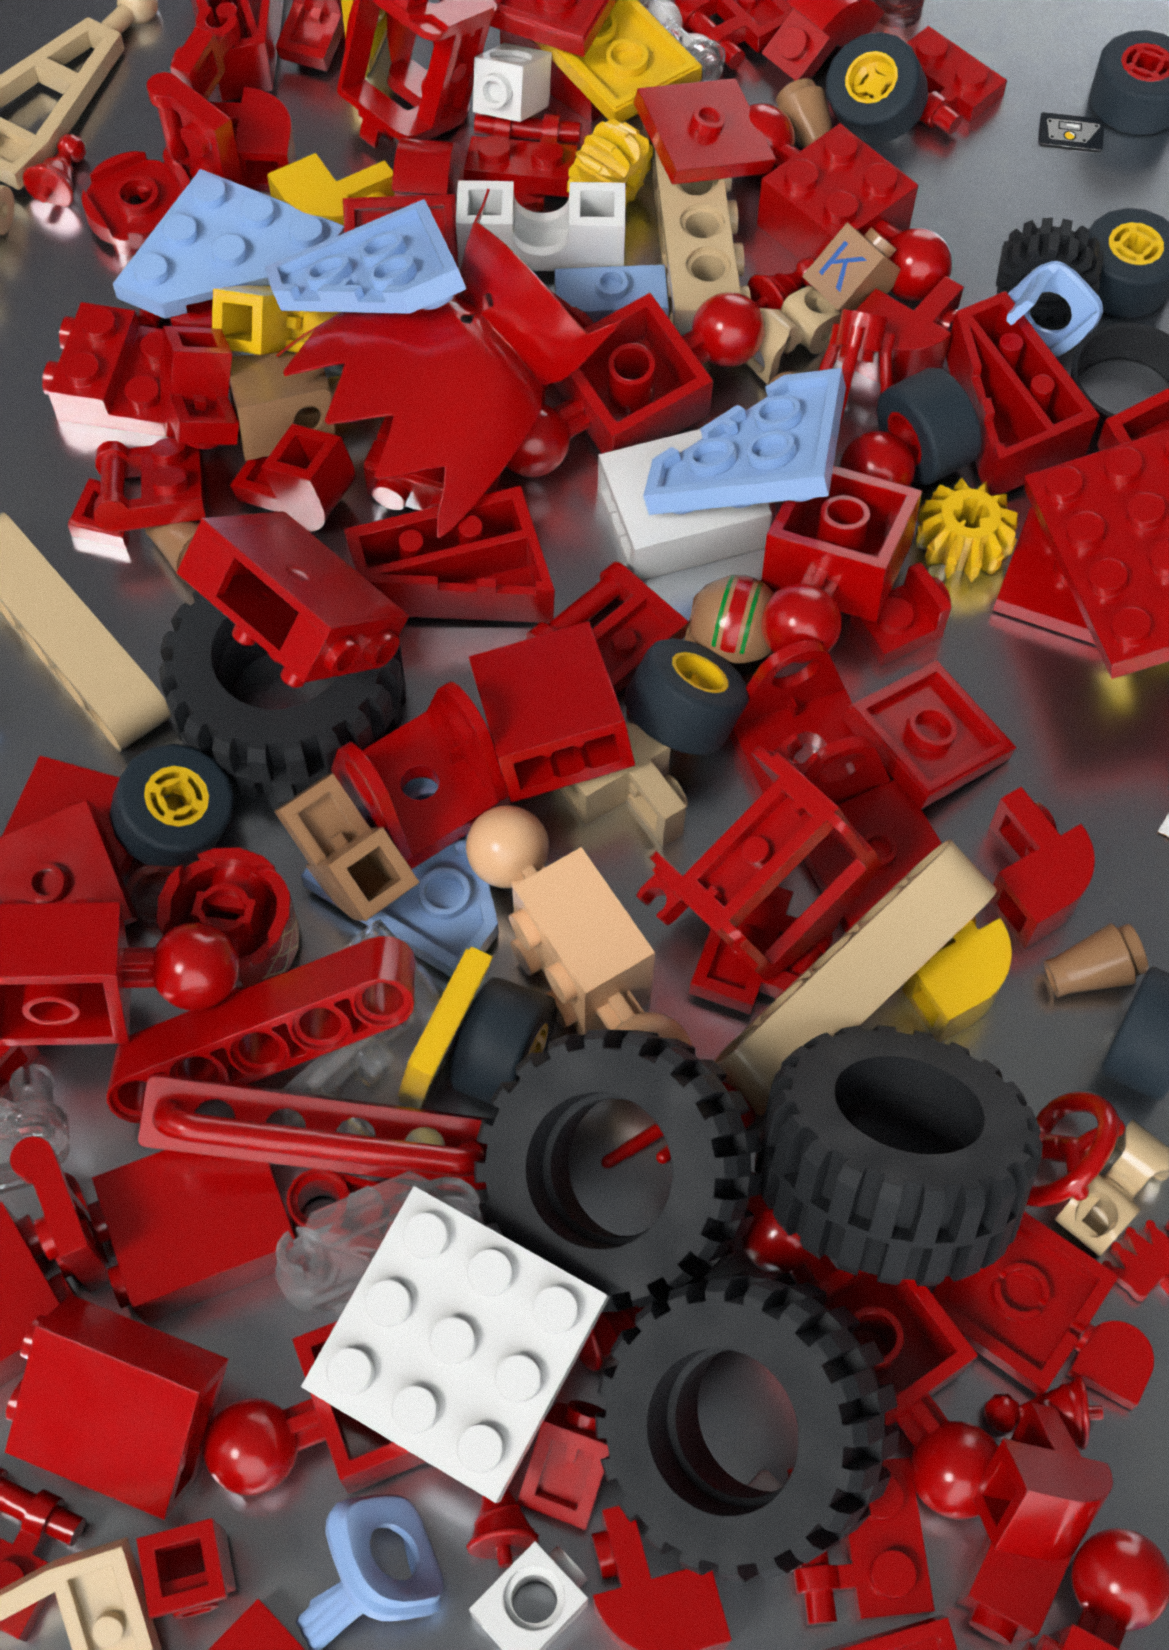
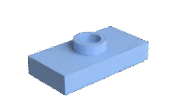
M665 264L554 269L555 294L571 306L582 310L594 323L648 293L653 295L668 316L669 306Z

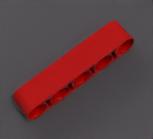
M378 936L230 994L222 1002L211 1008L197 1011L190 1010L129 1035V1043H119L115 1051L106 1098L110 1111L118 1118L127 1122L141 1123L147 1080L153 1073L247 1085L398 1026L409 1018L414 1007L416 958L413 950L404 941L395 937Z

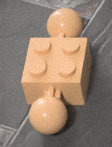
M513 805L494 807L481 814L471 826L466 840V854L469 864L476 875L484 882L499 888H512L514 913L509 915V921L515 932V939L510 942L511 948L523 970L529 976L538 972L550 990L545 994L555 999L556 1019L561 1026L566 1028L572 1024L579 1035H585L588 1030L605 1029L658 1033L661 1038L679 1039L692 1046L686 1030L676 1020L661 1013L643 1011L642 1007L651 1001L655 951L583 848L580 847L549 866L544 867L549 855V839L546 829L534 814L524 808Z

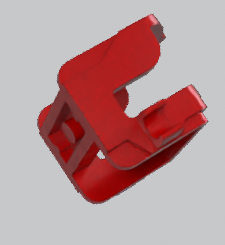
M428 0L353 1L348 18L345 53L337 93L358 109V116L362 118L359 136L376 149L382 134L391 141L394 138L398 140L401 138L429 140L464 124V120L469 114V101L474 87L475 56L483 53L490 23L495 17L497 4L494 0H439L440 2L431 3ZM380 8L387 12V40L392 63L386 81L395 93L415 107L411 110L403 109L365 80ZM417 36L433 41L434 48L428 71L412 59Z
M796 734L786 738L773 752L770 750L766 752L760 746L753 750L751 754L772 780L773 784L682 876L655 851L649 857L656 864L652 869L655 874L636 894V897L646 906H649L656 897L666 896V905L656 914V917L666 926L673 923L690 907L765 981L793 964L820 939L828 937L835 931L839 920L862 894L882 863L874 849L850 824L841 809L811 783L825 765L818 753H813L803 763L793 762L795 754L803 748V744ZM830 834L855 860L762 954L737 927Z

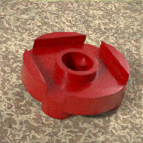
M144 151L125 152L101 162L89 175L91 184L86 192L83 189L81 197L88 224L100 239L113 244L114 250L117 253L125 256L135 255L190 183L184 168L172 158L162 155L163 163L158 160L147 159ZM139 195L142 200L147 201L141 204H131L130 198Z

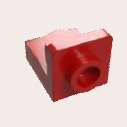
M918 562L908 567L904 584L890 591L876 622L851 615L850 622L877 661L883 666L943 637L952 608L950 594L944 583L937 577L932 578L924 565Z
M571 1400L567 1404L557 1402L541 1424L517 1504L581 1529H587L592 1520L605 1478L600 1459L609 1456L607 1439H598L596 1437L595 1413L604 1411V1409L580 1400Z

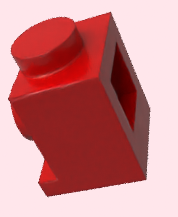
M213 1518L136 1538L149 1618L154 1619L173 1613L174 1619H182L204 1614L219 1607V1600L228 1598L229 1592L236 1591L226 1530Z

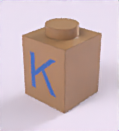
M847 222L802 277L842 313V309L855 311L876 288L887 294L895 285L896 278L901 269L890 259L897 249L872 227L863 235Z

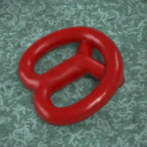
M1077 1091L1066 1093L1053 1099L1036 1116L1041 1131L1039 1137L1043 1144L1041 1160L1066 1163L1067 1175L1052 1183L1032 1185L1026 1206H1050L1061 1203L1071 1197L1077 1201L1085 1200L1089 1195L1090 1183L1104 1168L1115 1148L1117 1139L1125 1132L1123 1121L1107 1099L1095 1093ZM1072 1113H1090L1096 1117L1098 1127L1087 1131L1079 1137L1051 1134L1056 1124L1062 1118Z

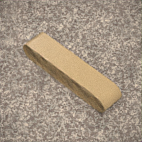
M4 512L1 513V614L112 745L119 751L124 750L171 717L165 698L151 679L12 519Z
M951 839L939 845L720 1052L714 1062L727 1073L725 1081L742 1093L757 1115L764 1114L775 1073L781 1069L782 1062L793 1051L823 1033L827 1032L834 1037L835 1033L841 1028L860 1026L992 899L997 891L996 887Z

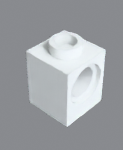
M503 43L475 56L473 112L521 122L549 107L552 52Z
M534 1542L469 1608V1611L475 1621L502 1650H546L588 1606V1597L580 1590L588 1578L561 1548L556 1546L547 1555ZM534 1581L548 1585L557 1598V1604L552 1615L539 1623H529L522 1620L513 1609V1599L518 1589L524 1584Z

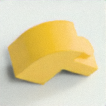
M316 153L267 174L271 197L288 203L301 212L323 217L343 226V198L395 196V193L392 191L393 171L385 160L338 181L333 178Z
M246 285L213 289L212 328L222 329L231 351L257 355L281 352L307 331L341 313L281 311L271 286ZM309 337L287 351L298 352Z
M974 916L905 982L902 989L903 993L936 1041L942 1042L973 1025L988 1012L1007 977L1012 958L1011 941L1001 918L977 929L976 917Z

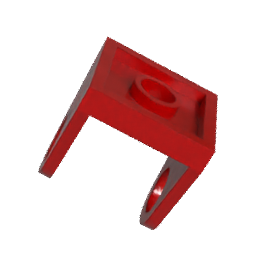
M807 640L791 644L769 656L759 666L746 686L749 702L729 735L757 798L773 782L751 753L757 746L762 747L766 752L768 750L773 752L792 734H796L802 744H811L819 749L816 753H818L825 765L811 783L836 805L891 781L872 740L866 736H856L842 720L847 707L853 703L826 646L822 642ZM813 658L802 670L786 677L774 678L785 666L801 659Z
M452 681L437 689L426 712L367 748L361 750L353 742H349L339 748L331 767V773L335 775L370 828H384L411 870L467 835L475 820L487 810L498 806L510 805L507 787L487 725L470 697L459 685ZM415 778H428L438 785V789L432 796L422 800L412 799L403 792L405 785Z

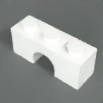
M458 181L456 233L459 270L473 222L482 206L487 188L490 189L480 224L502 240L532 271L624 266L625 183L570 182L569 199L562 208L549 213H537L523 208L516 201L514 181Z

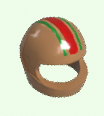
M729 575L706 584L693 598L685 641L696 642V644L712 650L731 663L753 662L765 656L768 658L774 653L769 649L763 638L761 617L766 603L774 592L767 584L749 575ZM755 672L742 676L746 685H748Z

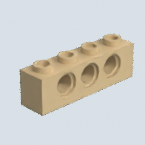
M653 146L651 182L662 265L665 264L669 306L668 317L680 335L683 336L692 331L693 319L698 308L711 296L723 292H735L751 299L749 286H740L739 277L744 276L743 243H733L732 234H737L738 208L736 200H727L726 193L731 192L732 178L672 185Z

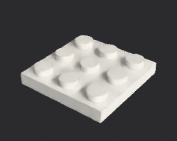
M413 1186L301 1387L491 1501L498 1503L506 1492L610 1296Z

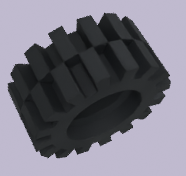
M1053 217L1043 218L1040 228L1036 227L1033 220L1024 223L1023 232H1020L1017 228L1009 234V240L1004 241L996 279L997 294L1004 291L1008 294L1032 272V269L1050 261H1060L1074 269L1098 295L1103 264V250L1099 251V240L1096 236L1088 239L1089 229L1083 225L1075 232L1072 231L1073 221L1064 218L1061 227L1053 226ZM1042 292L1035 305L1029 309L1030 315L1037 316L1036 324L1046 326L1047 317H1054L1056 325L1066 324L1067 314L1069 313L1072 316L1071 308L1066 299L1052 292Z

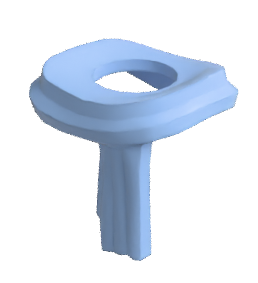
M1050 261L1038 266L1008 293L1015 305L1008 313L1006 321L1013 325L1024 315L1055 357L1061 356L1084 340L1096 328L1103 314L1102 301L1096 292L1074 269L1060 261ZM1042 292L1056 293L1066 299L1072 314L1067 326L1059 330H1048L1035 323L1029 309L1035 305Z
M368 1495L337 1502L326 1518L325 1533L341 1581L310 1600L309 1607L296 1619V1625L307 1641L309 1650H322L362 1614L380 1621H399L430 1616L438 1612L441 1607V1594L443 1592L442 1573L423 1522L410 1501L400 1495ZM375 1529H391L403 1538L407 1561L412 1574L409 1579H393L377 1566L370 1547L371 1535Z

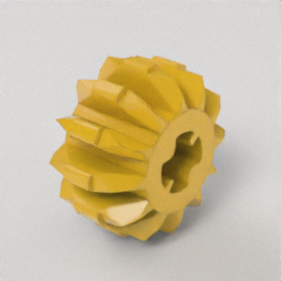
M614 118L607 122H600L596 125L592 135L585 136L581 149L575 152L577 157L574 164L569 168L568 176L570 179L567 182V192H569L570 182L625 183L626 208L629 202L635 200L637 191L644 185L643 180L651 169L650 160L653 156V146L649 144V139L639 133L640 130L627 122L622 123Z
M963 478L954 485L953 490L939 485L937 490L933 492L931 500H925L917 518L919 525L915 535L916 547L926 550L924 556L926 566L943 564L945 566L946 579L956 571H963L970 582L979 576L980 570L994 575L996 570L1001 567L1002 561L1007 560L1008 555H1012L1017 541L1015 531L1018 526V513L1007 509V494L989 495L987 481L977 489L969 488Z

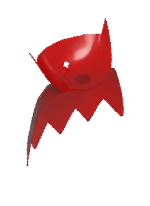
M488 188L465 246L460 274L466 290L461 292V296L455 294L447 304L432 310L419 309L412 313L341 312L307 331L276 355L279 357L282 353L309 337L283 370L284 376L344 364L339 383L324 420L327 425L393 416L390 433L374 478L377 480L445 467L444 488L437 515V538H441L452 530L472 509L517 451L541 412L542 386L562 381L578 369L615 331L623 320L621 319L588 334L538 276L502 240L480 224L490 192ZM488 293L492 294L493 306L489 307L485 296ZM462 316H472L473 319L471 323H464L461 321Z

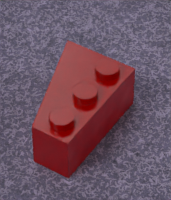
M191 0L195 17L205 6L212 8L216 20L214 28L223 26L231 14L237 16L241 36L238 43L230 48L224 56L223 62L226 71L217 84L221 101L241 98L244 87L256 88L265 92L273 91L277 62L275 45L280 35L284 0Z
M1006 291L956 311L945 356L950 375L966 391L979 420L982 445L975 463L981 484L987 481L988 494L991 496L1004 494L1024 485L1025 475L1085 456L1100 417L1026 317L1023 315L1013 325L1006 321L1008 313L1015 305Z
M521 486L484 494L455 527L441 538H437L439 506L344 529L349 565L410 615L409 617L549 623L554 619L555 589Z

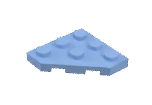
M200 169L113 282L117 299L165 319L188 313L186 305L213 299L214 288L270 285L265 270L266 266L343 234L344 226L323 217L301 212L288 203Z
M425 199L265 267L272 292L281 311L412 313L419 309L432 310L447 304L455 294L466 290L459 269Z
M842 368L783 375L765 387L767 393L765 399L746 411L745 408L737 404L700 428L702 439L679 453L677 449L670 447L653 458L643 494L648 514H686L694 510L721 507L744 508L753 504L788 500L803 502L816 497L829 496L846 390Z
M420 777L409 781L405 785L403 792L412 799L422 800L432 796L438 789V785L431 779ZM468 834L413 868L412 872L420 883L367 921H361L383 936L395 937L404 941L413 950L414 955L452 977L466 949L469 950L472 946L485 953L499 934L498 921L489 884L476 875L467 858L466 840ZM306 868L301 874L303 886L338 907Z

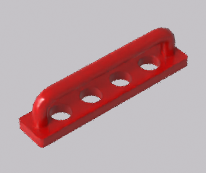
M153 1073L147 1080L138 1143L148 1148L484 1190L487 1188L486 1182L475 1183L474 1161L486 1160L487 1144L478 1142L477 1136L482 1119L490 1118ZM218 1099L232 1107L235 1118L197 1114L195 1110L201 1103L207 1100ZM279 1109H291L297 1111L303 1117L305 1128L265 1122L273 1112ZM350 1118H360L373 1126L374 1137L336 1132L342 1122ZM420 1127H429L441 1134L443 1146L405 1140L413 1130Z

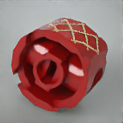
M239 847L212 848L197 854L198 861L191 863L185 869L181 864L169 875L158 897L157 923L162 935H165L169 930L179 925L194 922L214 926L225 933L234 944L239 957V975L230 994L289 970L299 949V923L285 881L276 872L275 866L264 856Z

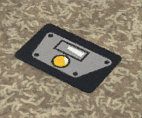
M1047 112L1041 113L1039 142L1041 144L1101 150L1103 148L1104 122L1101 119Z

